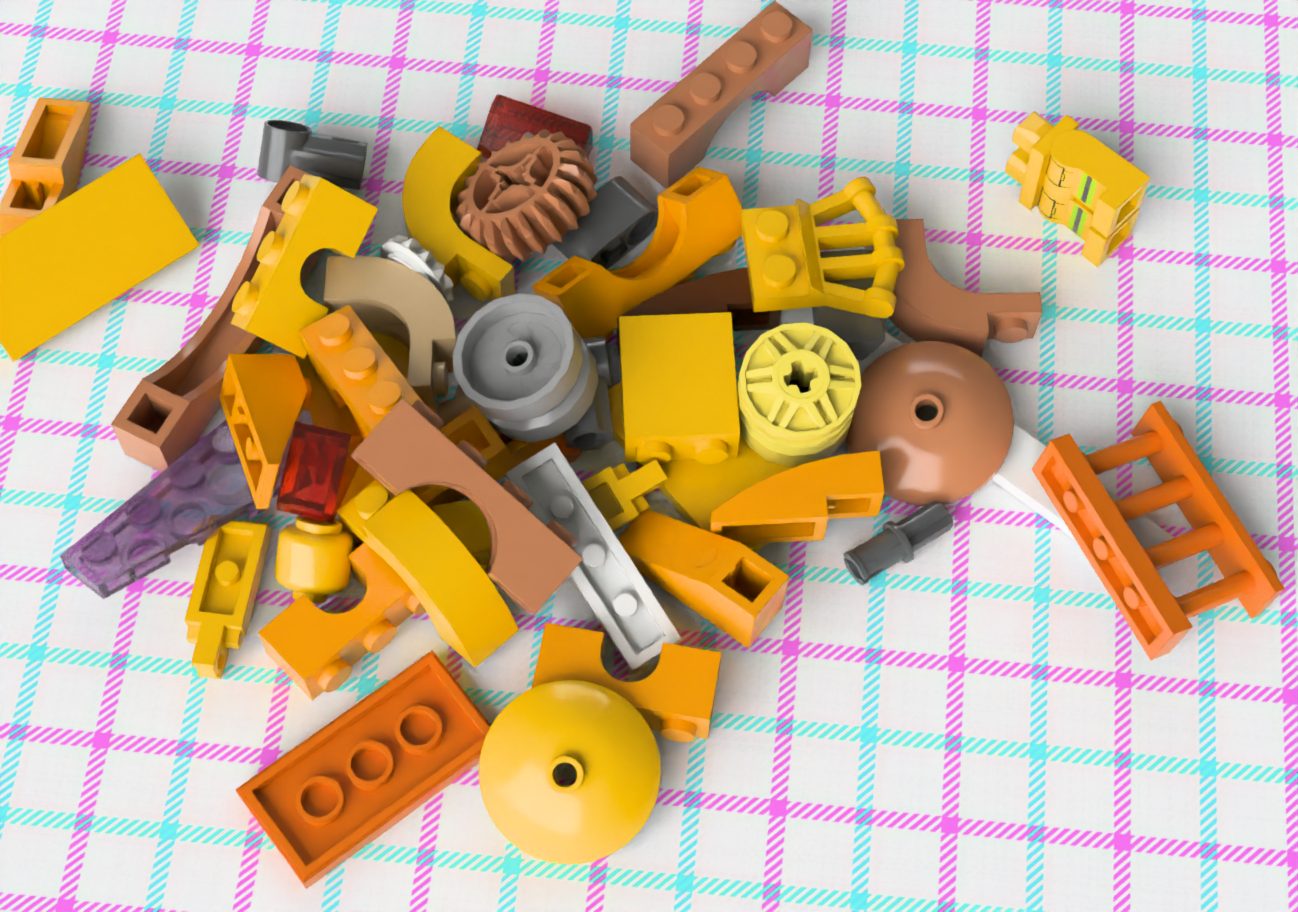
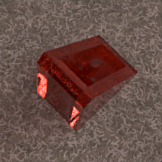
M295 421L278 493L277 510L333 523L337 515L336 511L340 508L358 469L359 464L350 456L363 442L362 436Z

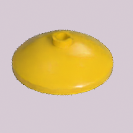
M559 680L536 686L522 693L511 701L496 717L482 746L479 760V784L485 807L492 821L512 844L531 856L544 861L559 864H581L604 858L616 852L632 840L642 829L651 815L659 794L661 759L657 742L649 724L636 707L626 698L605 686L593 682ZM560 763H570L575 767L577 779L573 785L565 786L557 781L555 770Z

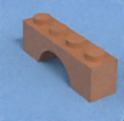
M774 0L630 124V160L664 188L667 189L704 159L707 149L718 129L741 103L761 91H767L775 97L808 68L813 29Z
M401 398L354 450L350 457L395 496L415 487L439 485L459 491L472 500L485 517L490 531L491 551L485 573L497 587L528 614H536L583 560L573 550L578 541L556 521L551 519L545 525L528 510L532 506L533 501L514 483L506 480L501 486L487 474L484 469L489 462L472 445L461 440L456 446L442 434L439 429L443 426L444 422L420 400H416L411 406Z

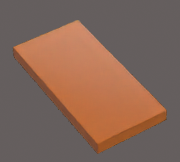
M432 650L235 790L307 889L479 764L482 746L491 724Z

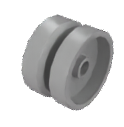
M517 293L497 298L476 311L459 332L452 354L454 377L465 395L475 407L480 409L493 428L514 440L528 442L546 440L557 437L576 425L592 405L599 382L596 359L559 306L539 295Z

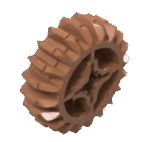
M544 129L536 136L528 131L524 133L519 141L514 142L509 139L504 148L498 152L492 151V156L485 163H477L478 171L476 174L467 177L464 181L467 189L461 191L457 196L460 205L455 212L460 220L459 225L465 231L464 234L508 263L512 262L516 257L525 262L536 251L544 255L549 245L555 241L562 243V236L568 230L578 229L577 219L590 212L588 202L592 201L597 195L594 185L598 179L594 174L593 166L588 161L589 157L580 145H576L572 139L567 138L561 131L551 134L547 129Z

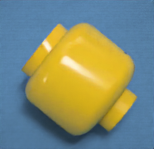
M304 514L296 517V523L287 525L281 530L278 539L274 573L279 584L293 590V599L297 600L304 594L313 604L325 603L328 594L341 592L349 585L352 566L348 555L354 551L355 541L349 532L342 529L343 522L341 520L323 515Z

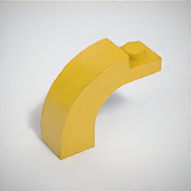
M439 126L418 149L406 172L403 183L402 202L408 239L414 238L418 240L422 248L426 251H432L436 261L444 265V274L453 283L451 290L461 281L465 290L481 301L486 299L493 301L497 298L516 294L514 266L470 239L455 223L457 217L455 212L460 205L457 196L461 191L467 189L464 183L465 179L475 175L478 171L477 163H482L481 152Z
M375 479L336 511L344 526L381 556L404 580L428 613L440 638L475 668L519 631L502 596L476 559L437 514L410 489L395 496Z

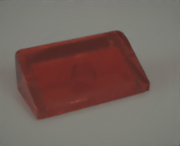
M497 94L491 104L477 150L481 152L483 158L489 159L492 156V151L498 152L504 148L509 139L516 142L528 131L536 136L541 130L547 129L551 134L561 131L567 138L572 139L576 145H580L589 157L593 149L592 127L588 124Z

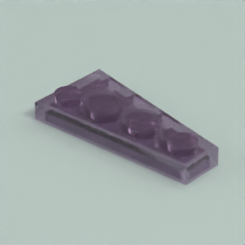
M227 420L62 553L60 557L65 569L102 599H105L171 562L170 554L188 544L197 543L198 546L205 544L206 541L219 534V527L245 513L249 518H252L265 511L266 509H256ZM288 455L272 498L290 488L297 493L312 485L313 480L310 469Z

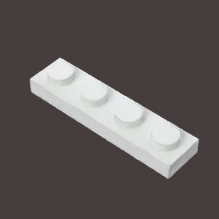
M555 442L506 473L508 480L518 486L533 501L532 506L528 509L545 525L551 519L556 521L578 541L573 550L583 560L570 576L631 671L660 654L663 643L675 644L682 639Z

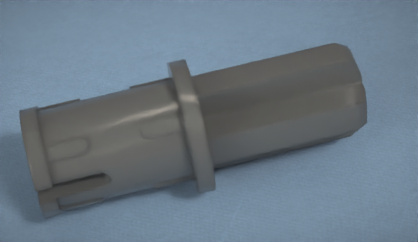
M930 502L898 523L886 522L883 524L882 532L854 549L843 553L846 567L853 578L859 584L864 585L870 579L896 563L912 561L915 551L951 530L954 524L953 519L943 503Z

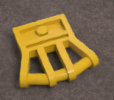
M858 177L849 182L842 191L812 204L796 199V205L741 210V229L754 312L827 306L875 318H888L892 316L897 302L893 291L898 273L904 269L905 263L902 250L895 245V239L899 235L897 221L893 216L887 215L875 198L876 188L869 178ZM856 209L865 220V223L819 226ZM874 246L872 254L821 258L820 250ZM874 278L872 287L867 290L829 282Z

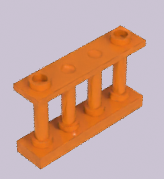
M1161 401L1150 405L1132 430L1131 435L1133 438L1085 454L1080 451L1069 433L1052 439L1032 468L1035 476L1150 660L1171 652L1193 627L1188 618L1238 598L1252 619L1261 615L1285 589L1278 579L1273 565L1264 558L1184 437L1181 426L1172 419ZM1146 457L1163 482V484L1115 501L1110 498L1096 475ZM1176 503L1193 528V531L1147 549L1142 547L1126 522ZM1207 550L1223 574L1224 579L1177 598L1173 596L1157 570Z

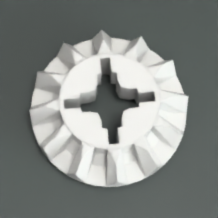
M397 234L382 245L381 258L403 264L426 277L436 286L448 304L454 299L451 290L453 283L444 274V265L436 261L432 251H426L422 248L418 240L414 238L408 239Z

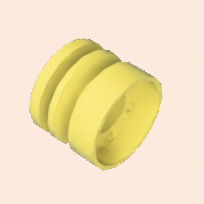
M806 322L782 324L759 336L746 351L739 373L737 391L740 432L752 450L766 461L786 467H796L804 463L825 459L838 449L847 437L862 386L859 363L848 344L829 329ZM798 380L801 387H809L808 392L800 393L797 385H789L790 381Z

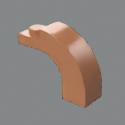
M896 219L899 235L895 239V245L902 250L905 267L898 273L893 291L897 302L892 316L888 318L897 328L917 342L939 341L951 343L970 350L982 357L987 339H996L1002 343H1015L1024 339L1034 338L1042 314L1040 292L975 293L950 284L938 274L928 258L924 219ZM865 246L864 250L874 252V246Z

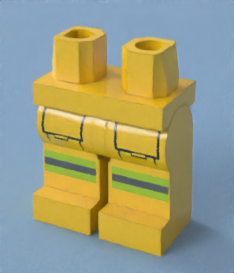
M1034 111L1014 130L1012 142L1018 145L1019 148L1012 153L1007 161L1005 172L1022 184L1018 202L1030 211L1037 205L1039 213L1045 219L1052 223L1064 224L1083 239L1085 243L1081 255L1096 267H1099L1132 235L1140 211L1139 207L1142 205L1151 177L1090 134L1078 130L1079 123L1070 116L1066 115L1056 125H1053Z

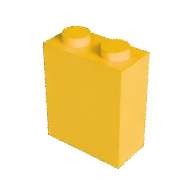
M731 312L619 316L625 462H638L641 465H646L656 459L661 466L670 460L695 459L702 464H716L725 461L727 458H738L740 422Z

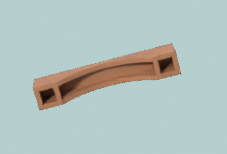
M291 165L288 167L261 206L253 233L242 259L210 315L194 336L174 357L158 370L142 378L111 423L125 455L174 477L221 406L219 395L228 355L256 354L265 341L231 324L235 312L232 311L233 300L240 287L246 281L251 283L260 264L257 261L259 247L269 232H276L285 214L282 211V202L288 189L295 181H301L304 174H311ZM326 248L316 250L306 258L300 272L301 285Z

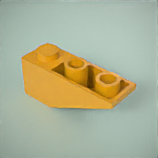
M648 509L639 514V518L634 520L618 538L635 567L642 575L748 649L783 607L790 576L740 542Z

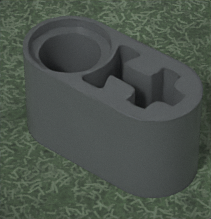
M621 176L612 178L596 190V197L588 202L590 212L577 219L578 229L568 230L562 236V243L558 241L552 243L567 259L575 255L599 264L607 270L644 241L656 228L658 209Z

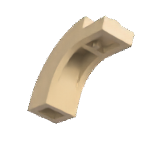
M355 255L354 258L327 256L323 298L325 307L329 308L327 315L350 305L369 332L385 334L402 342L409 349L408 383L423 403L438 415L439 396L448 395V373H454L452 354L457 341L453 316L443 295L426 277L398 262L364 255Z

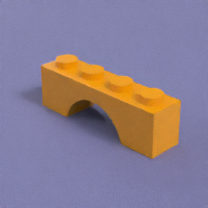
M698 166L657 195L658 221L655 233L645 251L630 264L618 269L606 270L599 264L574 255L532 285L536 295L542 296L559 306L581 338L605 335V341H608L613 335V330L617 328V318L673 286L686 283L695 275L697 268L712 257L722 255L735 246L736 240L742 236L741 210L743 208L727 174Z

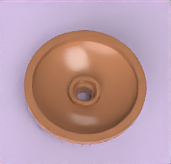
M939 341L914 342L886 352L872 362L860 375L862 386L846 437V443L850 454L880 450L884 494L886 496L917 506H926L930 502L946 505L974 494L997 474L1008 455L1012 443L1014 428L1013 408L1002 379L980 356L951 343ZM924 405H931L938 411L936 417L930 421L920 420L916 413Z

